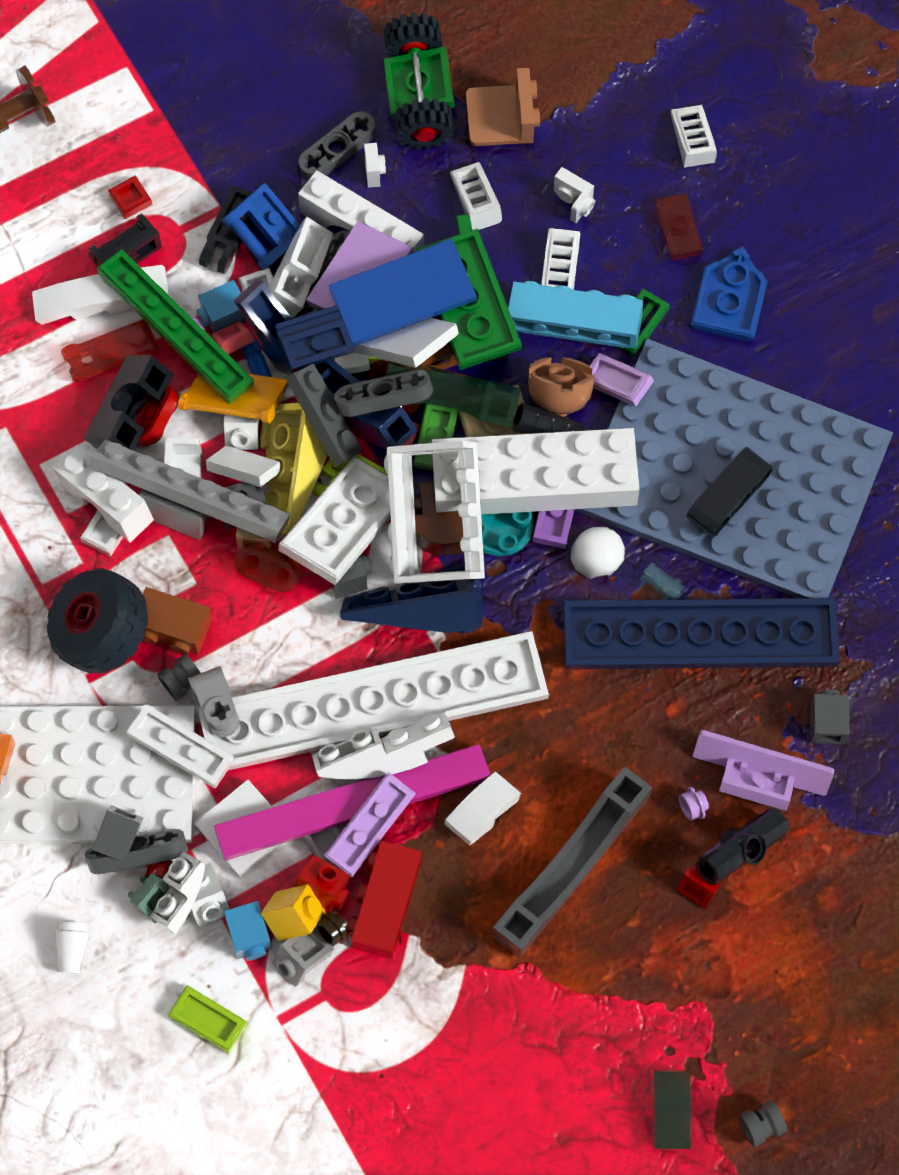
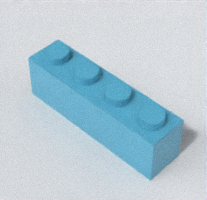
M524 281L522 283L513 282L508 310L516 331L519 333L622 348H636L643 315V300L636 299L630 295H620L618 297L604 295L597 290L584 292L572 290L562 285L549 287L542 286L533 281Z

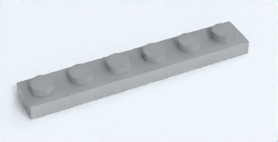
M105 439L91 456L90 468L275 543L288 525L289 513L249 498L242 493L219 486L210 480L187 473L180 468L172 467L148 455L130 450L121 444Z

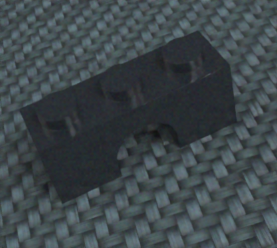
M127 355L83 439L96 449L106 439L134 451L145 430L134 421V417L144 404L151 401H160L173 373L152 355Z

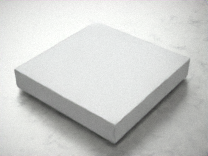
M246 780L196 821L194 825L223 858L214 825L273 807L249 780ZM279 845L225 862L240 878Z

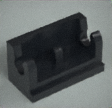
M141 213L136 216L138 221H136L135 225L100 248H97L95 245L89 247V258L98 267L123 249L138 264L162 248L159 232Z

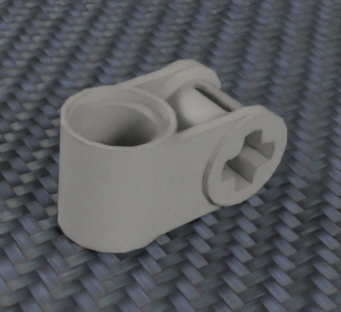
M221 666L188 678L197 703L202 708L212 733L220 737L233 734L238 728L239 717ZM224 713L226 719L220 721L217 715Z

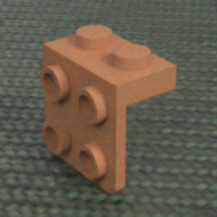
M517 68L516 85L469 88L466 91L471 145L489 146L533 143L534 127H540L539 108H533L532 99H537L536 80H530L529 68Z

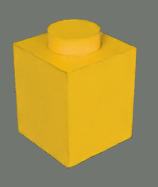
M306 884L275 892L260 914L276 939L281 941L311 934L325 913V910L310 886Z

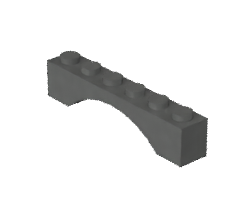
M624 766L559 853L493 927L492 937L518 958H521L648 801L652 787Z

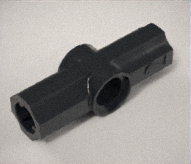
M769 808L742 828L727 829L722 834L720 843L699 857V861L695 863L698 874L703 877L707 884L716 885L746 863L752 865L760 863L766 854V850L785 837L786 832L790 830L788 819L781 814L779 809Z

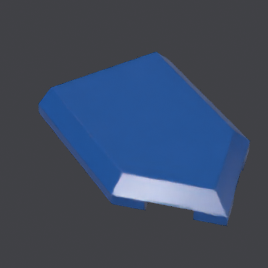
M743 246L733 251L731 255L718 262L714 261L704 267L690 324L694 329L742 341L754 340L768 281L762 272L758 271Z

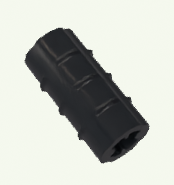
M521 403L513 419L512 431L521 434L585 431V424L572 420L570 417L557 415L555 412L542 410L538 406L533 407Z

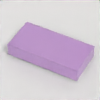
M598 353L590 364V367L593 369L592 375L594 374V389L635 407L654 382L651 375L601 353Z

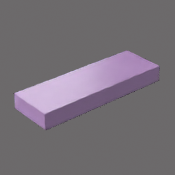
M387 772L323 856L352 877L416 793L391 773Z

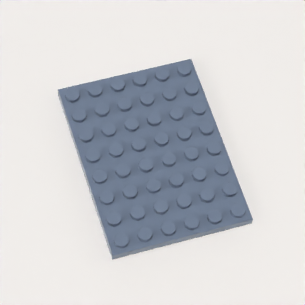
M647 339L635 368L651 375L654 382L636 407L620 400L608 429L634 428L639 479L637 506L575 509L574 511L795 598H828L893 432ZM745 447H749L772 465L774 469L763 485L727 525L712 538L686 517L687 512Z

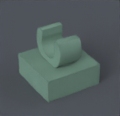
M151 873L148 878H140V881L143 883L135 894L130 891L128 897L130 902L148 920L156 924L157 922L149 915L155 909L159 899L170 888L161 878Z

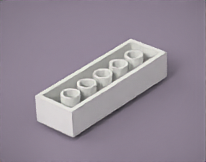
M634 428L432 439V443L451 441L477 442L481 514L637 506L639 479ZM459 452L432 454L436 513L458 511L459 504H461V487L456 478V472L459 469Z

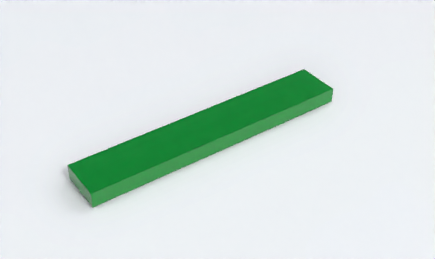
M123 249L97 267V273L228 404L232 403L254 385V379Z

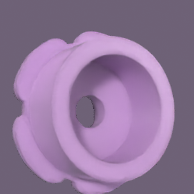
M688 787L687 792L679 795L680 807L688 820L705 818V811L709 809L706 796L701 790L695 792L694 788Z

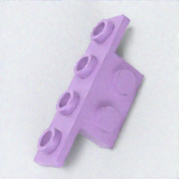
M705 730L700 731L693 753L694 758L725 767L720 792L787 811L793 787L826 796L835 771L828 766Z

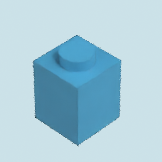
M234 280L198 295L200 308L196 310L198 317L202 321L204 328L210 326L213 333L237 321H240L242 324L247 322L234 302L241 294Z
M258 901L224 911L238 959L245 957L246 961L255 960L265 956L266 950L272 949L264 919L260 914L261 909Z

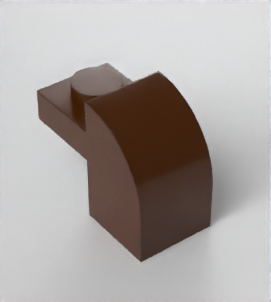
M433 482L419 483V495H414L417 545L424 551L438 556L464 554L460 547V541L463 538L462 517L459 516V512L436 513Z

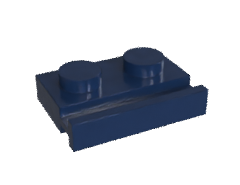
M338 305L275 324L274 327L291 373L313 363L316 365L353 353L354 351L353 343L344 320L339 313Z

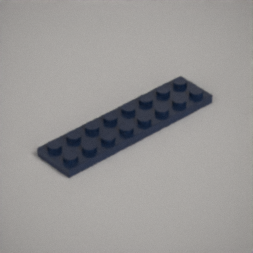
M835 598L564 601L565 669L838 667L840 663Z

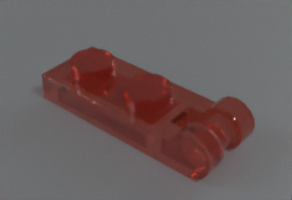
M142 319L83 343L67 345L61 350V355L64 361L69 363L71 367L69 373L72 380L79 382L121 366L127 355H149L159 351L149 324ZM87 356L91 357V362H82V358H85Z

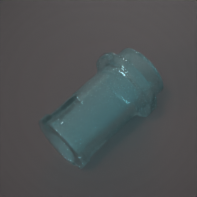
M654 562L645 569L644 573L646 575L643 574L640 578L641 581L647 583L663 595V600H678L685 590V587L681 584V579L675 580L656 566Z

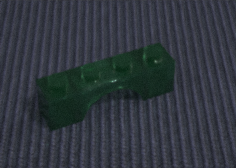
M389 362L386 376L413 370H424L429 374L433 386L432 395L424 401L412 404L425 403L446 406L471 414L478 420L512 428L521 388L421 364L414 368ZM390 391L382 392L381 395H385V394L389 393Z

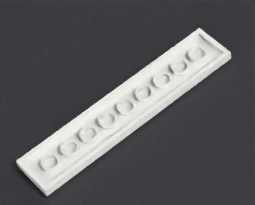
M530 631L233 697L232 700L239 717V725L233 734L226 737H220L212 733L202 708L199 705L197 707L204 739L234 757V761L228 769L233 770L317 751L324 746L336 745L348 740L353 734L362 730L368 731L376 727L379 736H384L394 729L411 726L429 714H438L445 711L448 720L451 721L548 699L549 693L533 632ZM224 713L217 715L220 721L226 719Z

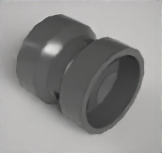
M183 654L176 659L173 670L164 668L157 673V677L172 698L178 701L186 695V687H191L188 678L201 672L186 654Z
M772 1099L762 1103L760 1108L754 1112L747 1110L738 1115L742 1130L753 1148L764 1144L766 1138L770 1136L779 1137L788 1131L782 1113Z

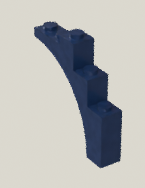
M256 279L234 302L262 341L261 349L275 369L290 376L298 371L290 372L274 327L275 324L293 318L278 302L265 282ZM333 359L315 365L333 399L335 393L341 387L360 382ZM402 406L352 417L343 416L356 437L385 449L391 446H402L417 431V428Z

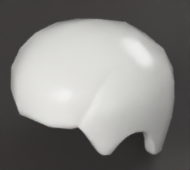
M592 527L578 536L571 547L570 559L576 571L587 578L593 579L597 576H610L623 563L625 546L621 537L614 530H610L608 527Z

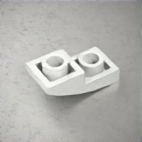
M494 772L456 807L444 824L470 846L493 828L496 818L519 801L521 793L497 772Z
M183 851L178 859L172 862L168 872L162 879L170 886V889L159 899L155 909L149 916L176 934L196 900L202 883L205 865Z

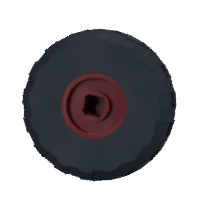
M104 568L87 570L68 580L60 592L55 595L51 609L49 608L47 633L53 652L72 667L90 674L107 673V671L116 669L126 663V660L132 657L138 650L137 647L144 639L145 628L148 624L147 603L140 589L127 578Z

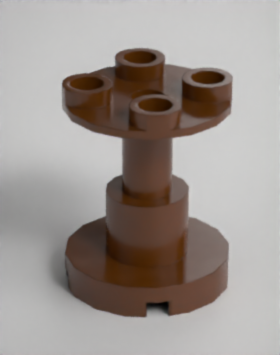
M24 65L16 69L17 78L23 92L0 104V133L9 129L7 122L32 109L46 127L56 123L48 106H44V104L49 102L44 90L40 85L34 87L32 84L34 79L27 66Z

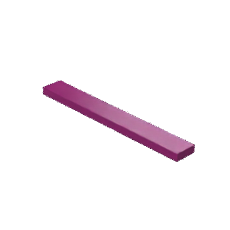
M480 744L427 760L428 763L413 769L392 774L416 793L408 805L483 782L491 776ZM384 776L364 779L214 825L224 861L349 823Z

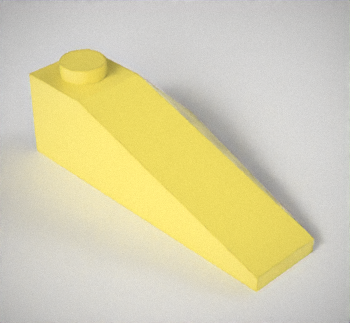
M299 403L278 404L274 410L275 417L272 422H262L260 443L261 448L266 449V458L280 462V472L268 481L269 491L265 495L267 505L274 506L290 514L288 525L280 536H286L300 520L328 456Z

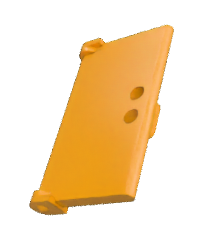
M198 374L188 392H183L179 398L178 408L184 411L192 409L262 420L263 423H271L275 417L274 410L289 384L286 379L249 374L254 379V385L232 403L228 404Z

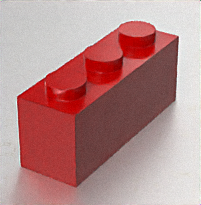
M381 840L378 850H372L367 869L372 871L369 883L362 882L357 898V903L362 904L358 917L352 916L349 923V931H347L348 936L352 937L351 944L353 949L393 960L421 866L422 851Z

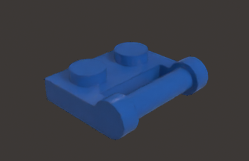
M266 183L260 185L221 219L227 228L231 227L257 258V265L262 270L269 267L288 250L300 227V224ZM246 213L274 248L268 252L240 217Z

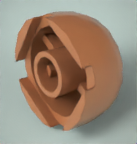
M552 357L534 361L529 368L528 390L532 400L538 407L565 417L567 414L576 412L586 405L591 398L594 384L593 369L589 365L571 358H562V363H551Z

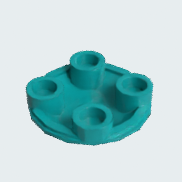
M532 512L481 514L483 552L485 554L498 557L512 555L523 549L530 540L533 531Z

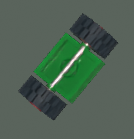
M411 13V17L403 14L400 20L395 17L392 19V23L388 22L386 28H384L385 47L388 58L384 59L390 114L393 120H395L397 141H399L401 146L405 145V148L408 149L414 146L415 150H420L421 147H425L426 150L431 149L432 145L437 148L441 146V142L445 144L449 142V138H452L454 133L451 108H455L448 53L446 47L442 46L440 25L438 20L435 21V17H428L425 13H422L421 16H417V13Z

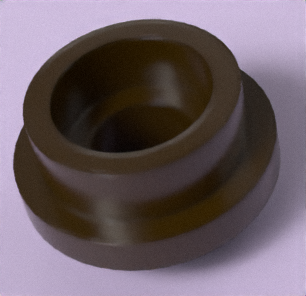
M325 912L322 915L321 921L316 925L319 934L330 946H335L338 943L344 944L348 940L347 931H349L346 921L337 913L333 915L330 912Z

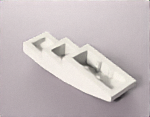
M163 265L141 267L169 295L165 267ZM99 274L32 291L35 321L41 325L68 316L79 320L103 311L114 315L132 309Z

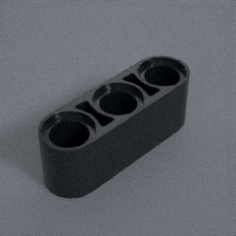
M745 447L695 501L687 512L686 517L710 537L714 538L763 485L774 467L749 447Z

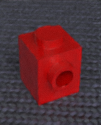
M313 855L298 875L294 887L308 884L325 912L332 913L335 908L341 910L350 894L346 887L351 875Z

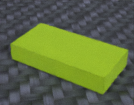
M186 985L168 1013L170 1019L228 1054L248 1024L243 1018Z

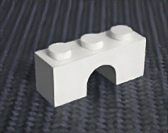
M76 445L53 467L61 485L83 505L86 506L89 502L94 505L103 515L107 524L131 543L154 520L145 500L119 479L90 468L91 456Z

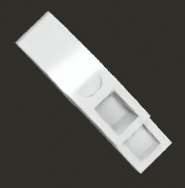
M445 711L438 714L426 715L419 722L406 728L394 729L383 738H380L376 727L368 731H359L348 740L336 745L324 746L318 753L312 756L319 777L333 779L375 778L385 776L387 772L396 774L428 763L424 751L451 740L455 736Z

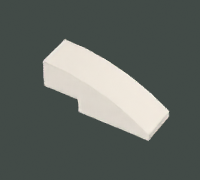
M308 217L300 225L269 287L278 302L292 318L303 308L310 286L318 278L334 234Z

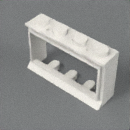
M451 441L387 447L384 468L389 480L386 502L391 514L388 536L393 549L390 571L394 577V583L485 578L477 442ZM459 452V469L456 472V478L461 487V504H459L458 512L463 521V538L460 541V547L465 556V571L418 574L412 456Z

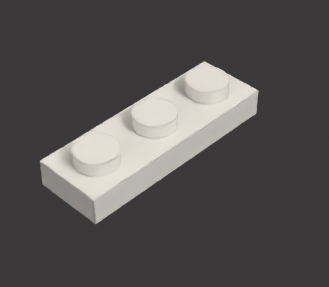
M148 704L144 705L127 730L129 737L213 788L217 787L234 761V757Z

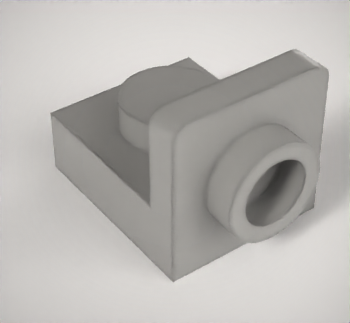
M314 928L311 934L290 938L284 942L277 951L272 963L278 973L296 987L302 982L309 971L332 954L334 947L330 946L321 937L318 930Z

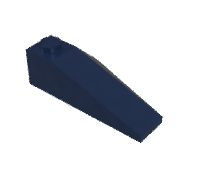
M465 564L444 567L434 572L465 571ZM481 579L404 583L391 591L387 587L376 588L344 598L340 617L341 620L443 633H470L477 628H482L484 606Z

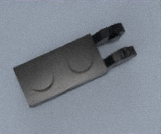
M234 185L231 187L207 235V242L200 254L199 265L204 267L209 265L217 246L224 249L222 257L218 262L217 271L226 274L233 261L234 254L238 253L243 241L231 227L227 228L221 219L253 192ZM245 213L240 219L250 229L253 222Z

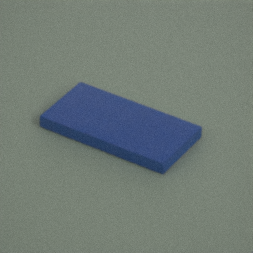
M452 239L329 285L335 305L339 307V313L344 320L354 347L477 300L476 293Z

